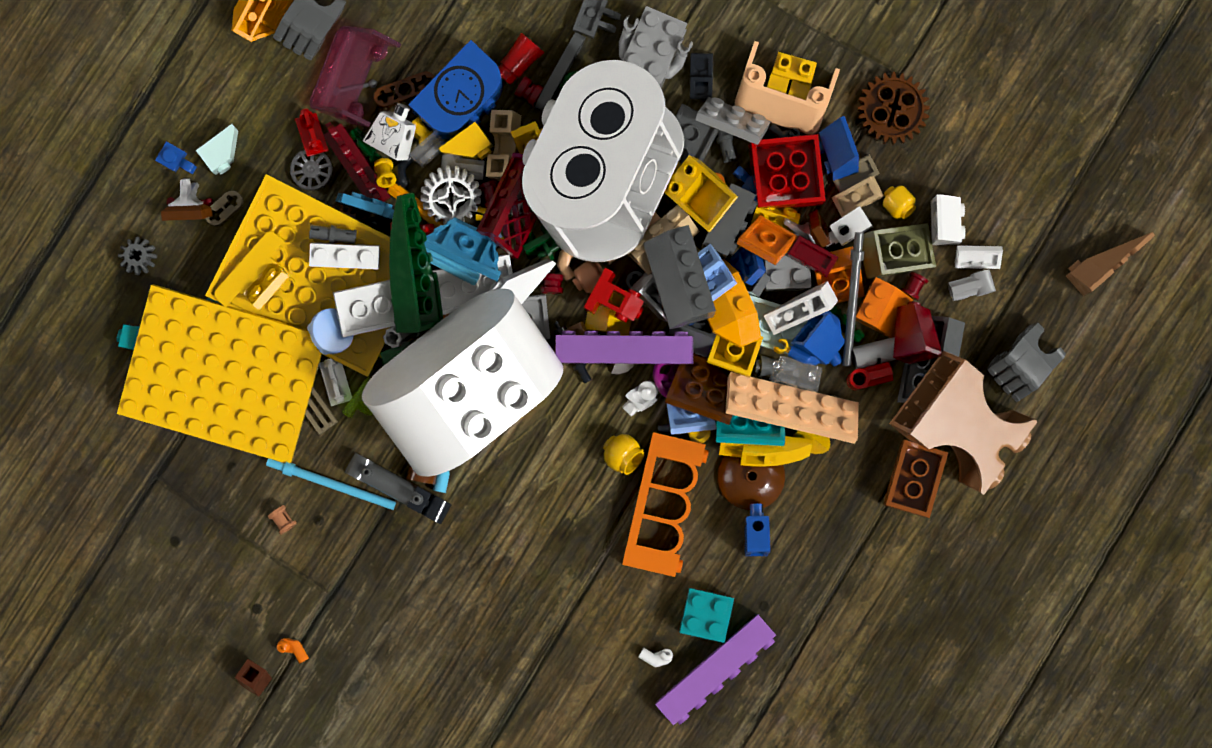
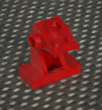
M605 268L584 306L585 310L594 315L599 305L614 311L616 313L614 317L626 323L627 320L634 321L635 318L638 319L644 309L642 307L644 301L640 299L641 294L632 289L625 291L611 284L615 274L613 271ZM613 291L625 297L619 308L608 302Z

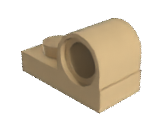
M871 176L832 197V200L841 217H844L859 206L861 208L883 198L884 195L875 177Z

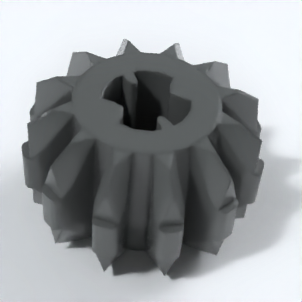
M136 237L134 243L131 239H127L128 247L120 246L125 251L118 254L119 258L124 259L120 265L122 267L127 266L126 272L128 273L134 270L135 275H140L141 269L144 273H148L147 265L155 266L151 262V259L157 258L156 254L151 253L155 250V246H148L149 240L147 239L141 242V238ZM136 252L142 254V256L139 255V257H141L139 261L133 259V257H136V255H134Z

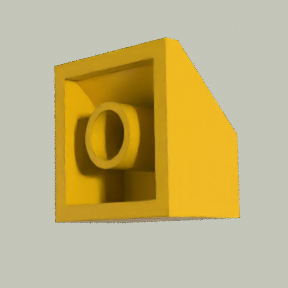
M474 122L442 145L439 150L444 154L470 159L480 158L483 160L488 154L492 153L491 149L494 146L481 127Z

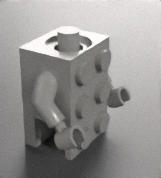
M646 6L640 21L637 18L634 25L628 22L630 15L624 20V28L619 40V57L622 61L633 63L645 69L656 79L662 89L665 79H671L682 69L687 52L692 48L693 42L691 41L687 48L682 45L687 30L685 29L687 26L686 22Z

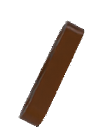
M424 71L382 86L375 91L374 100L381 108H389L397 105V103L414 99L425 88V85L418 86L420 91L416 92L412 81L416 80V84H420L423 82L422 78L427 77L428 80H431L435 76L428 71ZM403 84H408L412 88L411 93L407 96L399 93V88ZM392 88H395V93L399 98L395 100L394 95L387 98V103L379 100L383 92L386 95L393 94Z

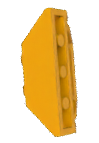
M238 0L233 11L231 31L250 42L274 34L293 0Z
M722 259L737 284L713 301L716 312L714 317L707 319L714 334L741 348L761 340L758 314L739 272L725 259Z

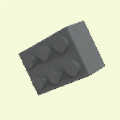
M732 183L730 189L738 198L711 232H708L701 248L702 250L711 244L721 259L725 260L727 256H733L738 245L735 239L744 233L748 224L744 220L746 216H752L758 203L754 201L756 194Z

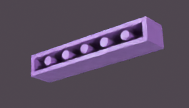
M562 331V335H556V356L561 363L693 364V337L688 336V332H674V336H665V332L654 331L652 336H643L641 331H629V336H620V331H607V335H598V331H584V335H575L576 331Z
M756 614L726 640L725 643L655 702V705L673 725L676 723L682 724L689 718L688 712L693 708L698 710L707 702L706 696L711 692L715 695L724 687L722 682L728 677L730 680L736 677L741 672L739 668L745 662L747 665L752 663L758 657L756 653L762 647L764 650L768 649L775 642L773 638L776 634Z

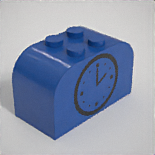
M470 40L408 105L412 113L419 117L430 130L435 132V135L442 139L451 140L474 122L479 125L481 123L479 119L484 114L489 115L491 110L495 109V102L500 98L503 90L500 70L496 63Z

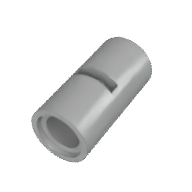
M895 337L853 347L852 357L856 369L876 365L878 362L885 363L897 360L893 358Z

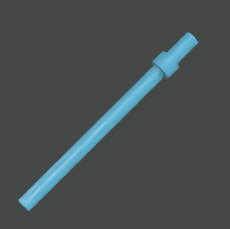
M269 458L267 460L266 466L283 471L282 474L290 477L294 475L391 510L395 508L396 501L296 467L294 463H283Z

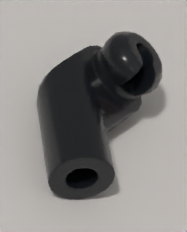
M410 157L408 160H399L393 168L396 184L403 188L408 187L410 184V179L406 175L407 168L413 162Z

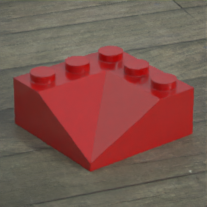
M818 134L763 139L758 145L750 142V164L758 208L822 205L826 201Z

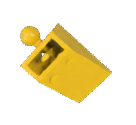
M691 155L686 158L682 165L678 161L664 191L666 195L708 232H711L738 198L715 172L700 159Z

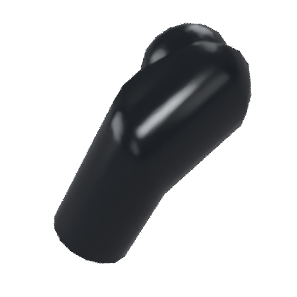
M774 123L767 130L773 138L801 136L797 128L781 130Z
M383 216L372 217L368 221V224L378 231L389 228L390 223H392V219Z

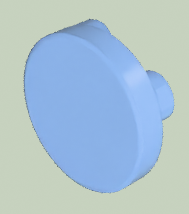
M334 308L318 312L307 326L312 342L324 355L337 354L346 350L351 345L354 335L342 337L337 311Z

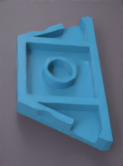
M352 192L351 196L344 193H338L336 202L393 219L394 210L391 204Z
M454 217L447 221L445 225H440L434 229L433 233L426 236L427 240L424 242L426 248L490 279L498 281L501 271L498 270L497 265L499 260L498 252L496 251L497 244L488 236L477 232L476 227Z

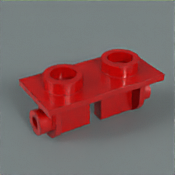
M309 109L301 110L299 118H295L307 157L329 151L317 113H312Z

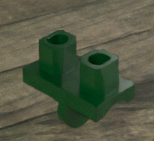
M542 225L540 228L544 235L535 238L533 232H530L523 245L529 260L537 256L539 259L548 256L550 260H554L555 258L552 253L559 250L557 243Z

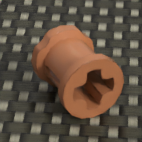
M284 505L268 515V518L272 519L279 528L280 535L286 533L297 524L296 521H292L285 511L286 507Z

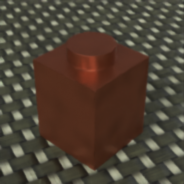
M249 659L235 676V679L242 687L258 697L272 679L265 669Z

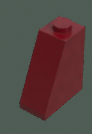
M908 302L907 305L898 307L893 358L907 364L941 357L942 351L930 309L921 306L918 302Z

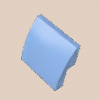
M711 244L698 252L711 297L714 301L735 286L737 282Z

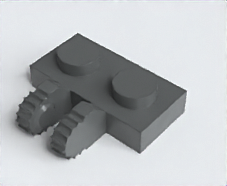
M584 0L573 31L593 39L598 27L615 33L616 27L601 21L602 15H605L611 19L620 20L621 14L605 8L608 0Z

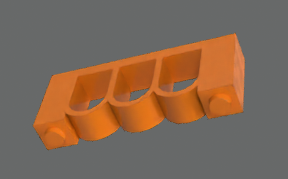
M653 432L622 565L675 577L676 573H681L683 560H680V555L675 553L683 544L684 534L678 524L683 522L691 511V503L685 493L689 492L697 483L698 472L696 466L701 467V464L707 461L709 450H705L706 444ZM656 457L688 465L693 473L691 484L684 489H675L651 483ZM649 488L681 496L686 504L684 514L676 520L643 514ZM642 518L673 526L679 535L677 545L668 551L636 545Z

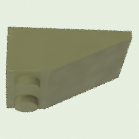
M928 223L864 233L862 250L865 251L863 262L867 279L936 267Z

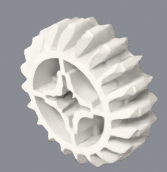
M448 165L444 172L441 168H438V175L431 172V180L425 179L424 184L426 186L421 187V192L423 193L421 201L425 202L423 209L428 210V216L435 215L436 222L442 218L444 225L454 217L465 222L464 216L471 219V211L477 212L478 207L476 204L481 203V199L478 197L481 195V190L477 189L479 182L474 181V175L470 174L467 176V169L459 172V166H455L454 171H451ZM453 181L463 184L467 189L455 186ZM446 182L444 188L434 192L440 184ZM449 188H451L452 193H454L452 197L453 203H451L450 198H448L450 193ZM465 199H467V201L461 207L456 208L459 202L465 201ZM435 202H438L439 204H446L449 209H444L438 206Z

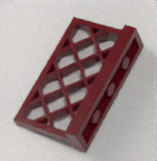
M521 153L512 154L476 230L481 235L488 236L512 258L518 259L537 219L533 210H530L523 192L522 177L525 165L523 164V154ZM521 189L522 198L517 199L518 193ZM523 202L524 213L519 214L518 204ZM512 208L513 217L508 219V215ZM525 218V226L521 230L520 219ZM514 222L515 232L510 234L509 223ZM502 227H503L504 237H501V238H500V237H498V236H499V234H500V232H501V230H502ZM515 237L516 245L512 249L511 238Z

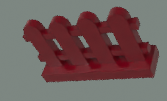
M330 122L327 123L326 127L329 132L324 134V138L362 195L383 202L389 200L391 196L385 188L377 185L376 174L343 125L339 124L334 127Z

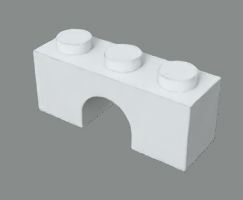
M310 243L309 266L379 269L380 245Z

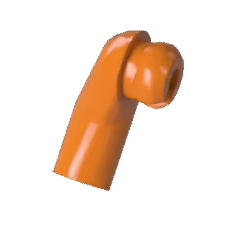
M284 638L277 643V650L280 653L294 654L299 664L309 659L298 640Z

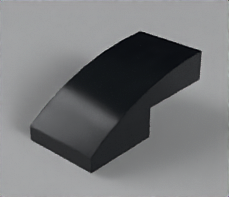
M691 52L690 99L712 98L713 53Z

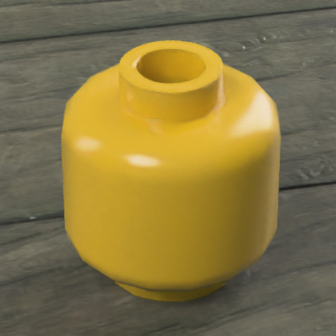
M891 186L885 191L883 207L894 218L905 219L916 209L915 197L904 186H897L895 188Z

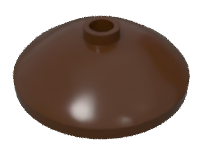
M724 456L718 469V484L723 496L732 505L744 510H750V504H763V508H765L779 497L785 483L783 465L765 467L740 465L741 458ZM750 472H754L757 476L754 481L748 478Z

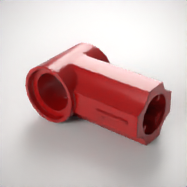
M889 362L856 369L848 374L846 379L847 385L852 390H861L893 381L892 368ZM854 374H860L863 377L862 385L854 383Z

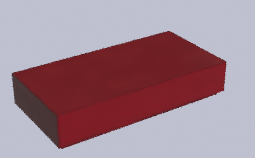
M800 235L787 255L826 278L838 260V256Z

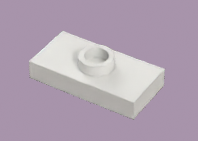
M957 246L955 268L1000 269L1003 254L1002 246Z

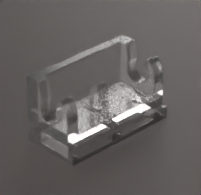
M781 356L779 361L775 360L773 363L769 381L818 392L822 368Z

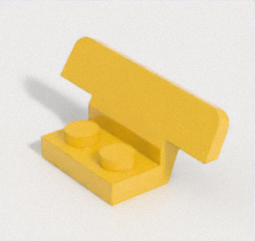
M271 231L265 233L215 290V297L224 307H227L239 292L244 294L258 310L269 300L289 277L285 269L271 258L282 245L284 239Z

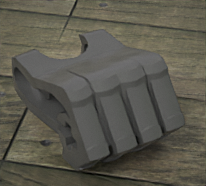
M294 0L282 17L273 38L279 42L284 40L282 45L288 49L295 46L293 48L294 53L301 55L305 52L303 56L308 60H312L322 47L326 34L340 17L346 1L335 0L331 5L324 7L318 5L314 0Z
M1039 322L1029 325L1016 338L1012 349L1009 352L1004 351L997 355L987 368L991 375H996L994 378L996 383L999 385L1004 383L1002 388L1007 394L1012 392L1011 397L1016 402L1037 390L1066 355L1061 347L1051 349L1047 354L1040 350L1038 339L1044 332V328Z

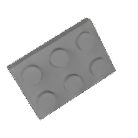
M708 97L695 119L757 145L765 135L771 122L760 114H751L740 106L728 105L722 99Z

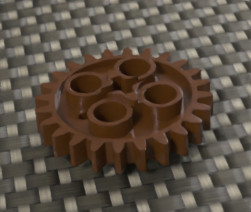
M895 72L891 74V78H888L887 74L883 73L882 80L876 76L874 78L875 85L868 82L867 87L869 90H862L861 93L865 97H859L858 102L863 105L858 106L857 111L863 112V114L858 117V120H865L861 127H869L867 135L874 132L876 134L875 141L881 136L883 137V144L888 139H891L892 145H895L897 139H899L901 144H904L905 137L911 141L913 139L912 132L919 135L920 130L918 127L924 128L926 126L922 120H928L929 115L924 113L930 110V106L924 105L929 100V97H922L926 90H918L920 82L913 85L911 83L912 76L908 80H904V73L899 78H896ZM896 90H899L900 94L896 103L897 110L893 115L891 127H888L887 123L891 114L890 107L894 102ZM880 91H889L891 99H882ZM909 96L913 104L910 106L903 104L902 97ZM877 111L883 112L886 117L885 120H876L874 113ZM896 118H905L907 126H898Z

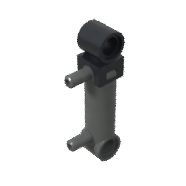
M356 452L345 470L346 474L439 524H442L452 506L447 501Z

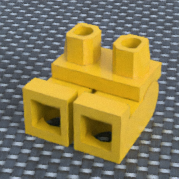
M778 52L767 88L786 94L789 80H792L788 95L806 100L817 63Z

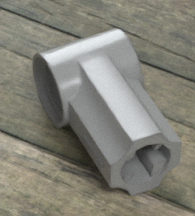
M450 154L442 155L441 169L443 172L446 171L447 165L450 166L451 171H454L455 166H459V172L467 169V176L473 174L474 180L483 181L485 161L463 159L461 156Z
M990 269L948 283V290L953 301L962 300L974 295L982 296L996 291Z
M392 326L386 330L383 339L385 344L390 345L391 348H396L411 338L419 337L421 332L396 333V326Z

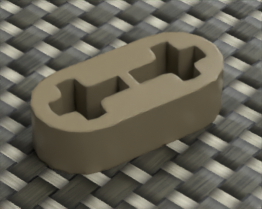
M236 191L226 192L210 206L212 212L218 213L222 209L224 210L219 215L221 219L219 221L215 219L212 221V215L206 218L207 222L215 227L226 223L243 207L244 201L242 196ZM229 197H238V199L236 200L237 205L235 207L233 205H230L229 207L225 208V206H227L230 202L228 200Z

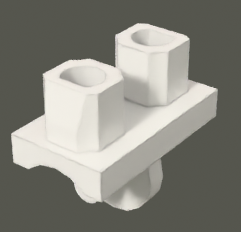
M644 381L638 387L629 391L625 395L629 400L622 408L630 416H633L636 412H642L652 406L657 401L655 397L658 394L655 383Z

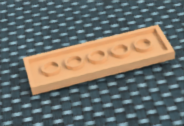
M730 372L727 381L726 414L854 444L858 439L859 402L754 377L749 378Z

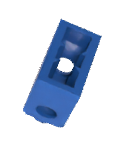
M750 504V516L745 518V556H768L770 553L769 516H764L763 504ZM753 525H759L761 531H755Z

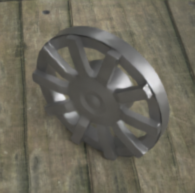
M305 150L300 151L293 158L290 166V174L293 181L300 188L309 191L323 188L332 176L333 170L330 159L325 153H319L320 156L316 161H314V155L310 156L308 161L304 156L306 154ZM302 157L305 163H299L297 160ZM324 157L327 163L319 165L318 163ZM295 165L302 167V170L294 171ZM328 167V174L322 172L321 169ZM303 173L304 175L298 181L295 175ZM319 175L326 177L322 183L318 178ZM306 177L308 178V186L301 184ZM312 179L317 181V186H311Z

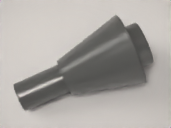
M762 355L758 356L753 366L754 373H757L758 377L781 371H795L796 369L794 362H781Z

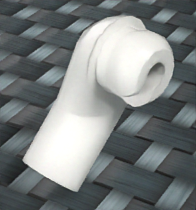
M643 648L638 658L653 667H660L672 661L673 653L670 649H663L662 651L652 653Z

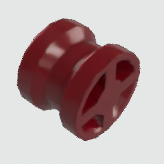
M547 274L543 279L544 283L543 287H541V293L562 294L561 282L564 280V275Z

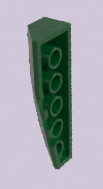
M414 192L397 196L392 219L389 272L396 333L421 332L434 327L443 319L438 276L436 272H432L430 262L433 259L431 252L426 251L424 244L427 237L425 231L421 230L419 226L421 216Z

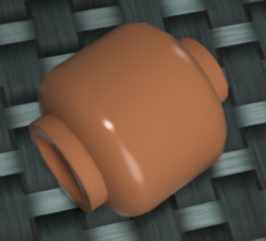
M586 261L574 270L575 279L572 281L579 291L584 289L585 292L592 293L604 270L598 262Z

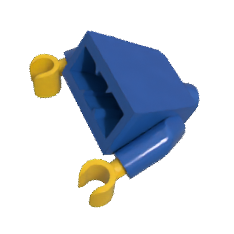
M827 311L808 320L792 340V347H789L785 339L778 340L779 343L784 345V349L774 347L776 353L782 354L786 352L789 357L804 364L816 366L818 364L827 365L830 362L832 366H837L843 360L838 351L844 345L845 340L842 336L839 318L831 311Z

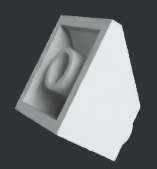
M940 194L931 200L932 245H959L962 239H965V226H961V217L965 215L964 203H961V197Z

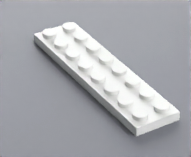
M509 254L498 256L497 265L498 270L501 271L499 281L501 278L513 274ZM441 268L432 270L438 276L443 315L450 314L475 296L490 291L491 285L495 282V280L480 274L476 285H471ZM390 280L333 292L342 337L395 326Z

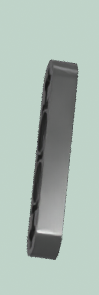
M575 32L540 94L535 108L543 112L547 102L554 99L586 40L585 36Z

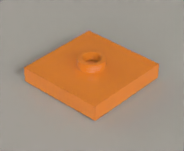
M759 215L738 238L737 244L776 265L791 249L798 236Z

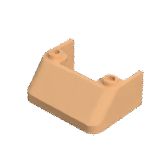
M754 41L734 105L742 107L751 114H760L771 121L770 124L774 123L778 127L784 129L797 128L802 135L816 134L821 126L840 69H835L828 89L820 86L814 87L809 91L806 100L763 86L766 73L762 67L752 64L759 42Z

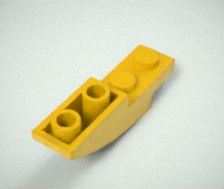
M785 436L784 446L720 443L719 455L741 458L740 465L778 466L809 457L813 440L803 437Z

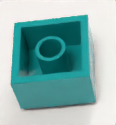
M689 588L679 632L725 643L734 598Z

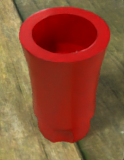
M520 33L510 51L500 62L501 64L498 68L501 78L511 85L544 52L524 34Z

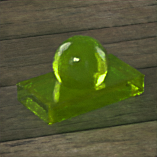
M371 377L365 379L343 409L342 413L348 418H352L358 409L365 415L373 414L362 400L363 390Z

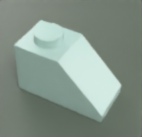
M233 124L196 150L215 175L228 171L231 168L230 164L234 162L238 130Z

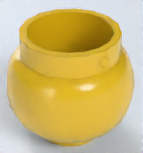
M627 434L611 436L603 447V450H605V463L614 471L626 475L632 473L644 458L643 449H640L638 442Z

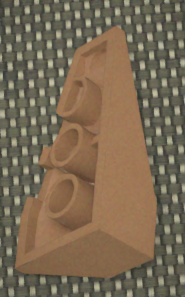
M1151 232L1087 258L1082 262L1077 260L1068 268L1071 272L1066 277L1084 296L1101 285L1114 273L1113 270L1122 266L1130 255L1132 256L1139 251L1155 234Z

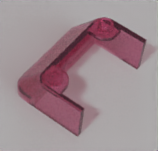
M349 26L339 28L312 93L310 107L345 122L369 127L371 123L362 119L364 111L362 104L357 102L372 62L383 60L387 55L388 46L400 48L401 43L374 29Z

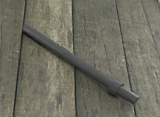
M855 232L854 247L850 254L852 268L843 366H851L860 269L865 252L862 250L863 232Z

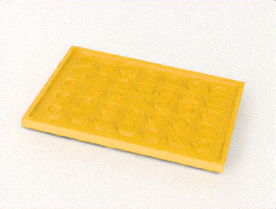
M266 174L205 296L219 302L215 297V290L265 233L271 231L284 239L282 245L271 258L285 269L289 277L260 310L255 308L250 300L241 292L238 293L228 306L307 329L308 324L311 323L312 318L318 312L328 308L336 309L333 292L390 280V236ZM311 224L326 227L336 225L337 228L357 230L355 245H380L379 269L309 266L310 243H329L328 240L309 239ZM335 242V244L354 245L351 243ZM388 328L354 335L351 345L346 350L325 356L368 377L385 344L383 336Z
M152 284L117 414L279 462L292 463L322 353L312 342L307 329L229 306L224 307L219 303Z

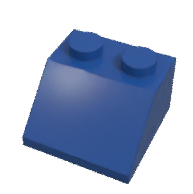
M842 116L819 132L820 155L824 154L826 161H823L826 174H831L833 181L859 173V154L846 118Z

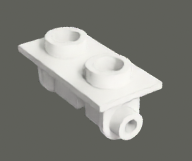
M331 358L319 363L331 406L353 400L343 364Z

